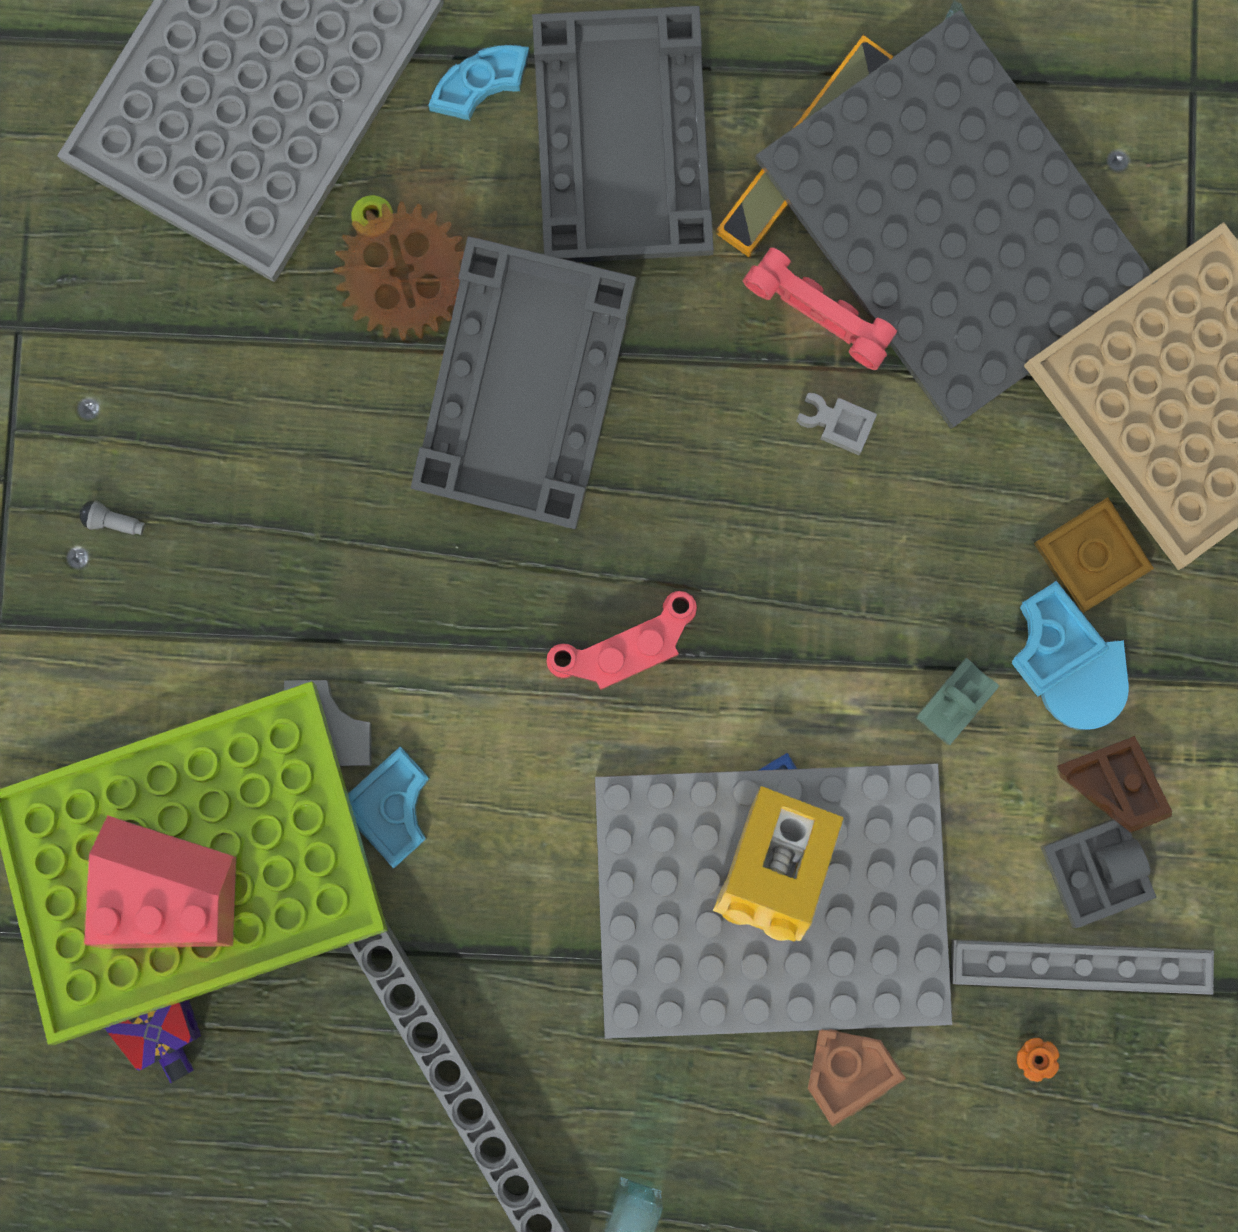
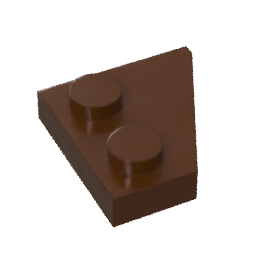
M1135 736L1057 766L1060 778L1130 833L1172 817V810Z

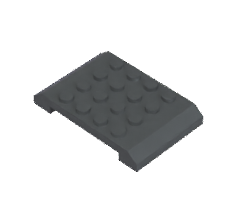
M684 6L532 14L544 255L573 262L713 255L712 214L709 198L701 60L700 7Z
M468 236L458 279H460L424 442L423 446L419 448L410 489L576 529L589 484L637 277Z

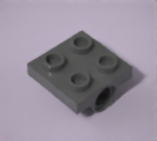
M1114 819L1040 846L1072 928L1082 927L1157 898L1148 877L1150 875V866L1143 848L1132 837V834Z

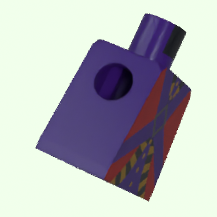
M189 999L104 1028L138 1071L159 1061L170 1084L194 1071L182 1048L201 1037Z

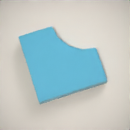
M1057 581L1022 602L1020 609L1027 621L1028 640L1025 648L1014 657L1012 664L1037 697L1105 654L1109 649L1103 638Z
M401 746L348 793L359 831L393 868L397 867L427 839L418 825L416 806L420 791L430 778Z

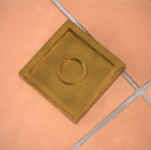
M1108 497L1034 543L1064 591L1082 613L1154 569Z

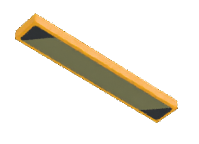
M863 35L794 127L894 56ZM763 169L716 229L718 236L747 257L752 255L788 207L787 202Z

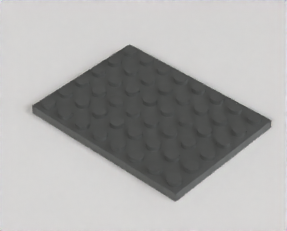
M961 10L954 13L759 152L755 158L871 320L874 322L876 318H881L897 330L889 345L950 429L1029 374L1024 365L1031 358L1152 273Z

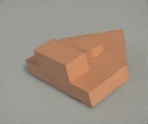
M832 1029L819 1030L808 1090L832 1127L849 1116H853L906 1079L881 1040L838 1032Z

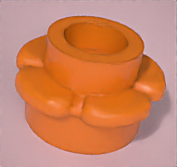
M1031 1038L1024 1043L1017 1053V1065L1020 1069H1023L1024 1076L1031 1081L1040 1082L1043 1078L1050 1079L1059 1069V1063L1057 1062L1059 1051L1049 1041L1043 1042L1041 1038ZM1041 1056L1043 1059L1042 1063L1036 1064L1035 1058Z

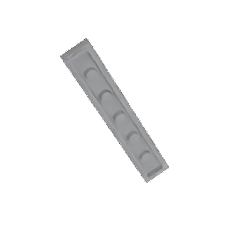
M952 939L950 983L1213 995L1214 951L1210 949Z

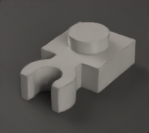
M808 393L805 402L813 404L817 408V415L808 417L805 414L799 413L796 421L806 428H813L818 425L824 427L821 440L860 455L877 414L840 398L837 399L834 408L827 406L825 400L820 395Z

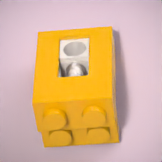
M761 786L751 805L727 879L717 896L713 911L722 914L731 923L738 925L749 924L762 929L766 935L773 939L790 940L793 942L795 940L801 941L811 925L844 817ZM781 832L792 834L797 842L785 839ZM769 852L773 858L769 860L770 867L764 868L762 866L766 854ZM793 861L796 863L792 878L786 875L790 873L789 867L792 866Z

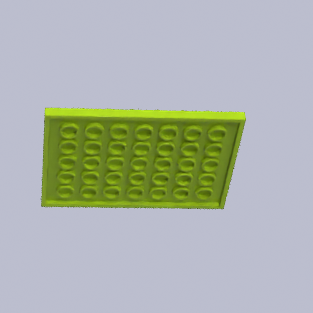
M312 681L0 789V849L48 1045H56L388 931L317 686ZM107 815L236 857L233 946L103 949L84 945L89 853Z

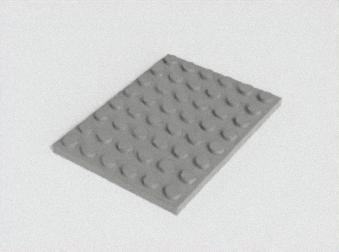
M154 0L57 157L65 164L275 283L443 7L444 2L443 0Z
M938 764L595 777L605 1039L952 1025ZM761 786L844 817L811 925L801 941L795 940L793 942L790 940L773 939L766 935L762 929L749 924L738 925L731 923L722 914L713 911L717 896L727 879L751 805ZM781 832L785 839L797 842L792 834ZM767 852L762 867H770L769 860L773 858L771 853ZM792 861V866L789 867L790 873L786 875L792 878L796 867L795 862Z

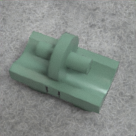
M966 658L915 718L943 742L951 745L1000 686Z

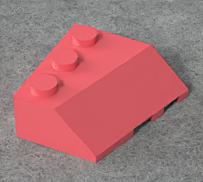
M107 815L89 853L84 945L103 949L233 946L236 857Z

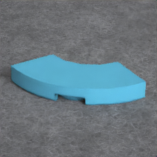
M519 45L489 47L479 50L478 54L467 58L460 64H455L436 86L428 105L429 110L470 120L476 107L488 96L501 91H520L530 54L529 47Z

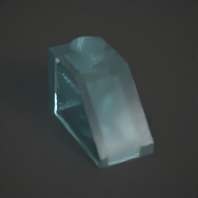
M620 1177L604 1225V1232H654L663 1210L661 1190Z

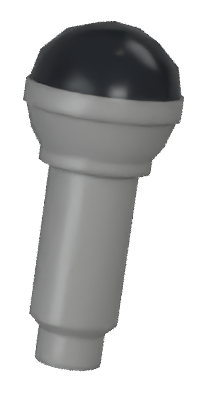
M89 501L80 510V521L83 526L90 530L104 529L106 527L131 535H142L145 529V523L139 522L136 518L112 512L100 501Z

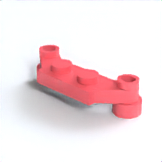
M775 248L768 250L758 266L751 267L743 279L744 285L749 290L766 300H771L775 292H777L781 296L780 299L848 344L853 343L849 349V354L857 362L869 369H878L887 356L886 348L897 333V330L890 323L881 318H876L872 324L858 317L859 312L849 303L843 300H838L836 303L823 294L824 289L817 282L808 277L800 279L787 268L791 263L790 259Z
M675 591L666 597L661 615L584 650L576 649L572 645L565 643L555 645L547 654V667L558 678L578 677L596 682L600 690H603L678 656L679 653L675 646L685 625L689 624L696 615V601L687 592ZM682 600L687 604L688 610L682 614L676 613L672 608V604L675 601ZM558 654H569L571 656L570 664L566 667L556 665L555 659Z

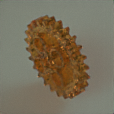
M399 202L397 213L391 214L386 204H382V217L376 218L371 211L367 210L366 217L369 224L364 227L359 222L353 221L352 225L358 233L354 238L349 235H342L341 237L350 246L349 250L335 252L337 257L345 261V266L334 268L333 273L344 276L346 279L345 282L336 286V290L338 292L350 293V296L342 303L343 306L347 308L357 305L359 309L356 311L353 319L357 322L368 316L370 320L367 330L372 332L381 324L383 325V337L387 339L393 329H398L402 341L406 340L408 329H414L418 338L421 339L423 338V326L427 324L433 331L438 332L439 328L436 321L438 317H442L449 322L452 319L447 308L450 305L454 307L455 295L458 292L460 283L458 279L461 268L459 267V262L463 259L464 251L456 252L455 247L462 241L461 235L448 238L447 234L451 229V222L448 221L438 227L435 225L438 212L434 210L425 219L422 217L421 204L416 205L412 214H407L404 202ZM391 235H396L398 238L403 261L406 266H414V272L408 274L416 303L413 309L407 305L400 279L398 277H391V272L397 270L396 260L390 243ZM413 235H422L429 241V249L421 257H413L406 252V242ZM374 245L383 246L388 251V260L380 268L370 267L365 261L366 251ZM431 275L440 281L441 288L437 296L426 299L418 294L417 283L422 277ZM385 286L396 288L400 294L399 303L392 309H383L377 304V293Z

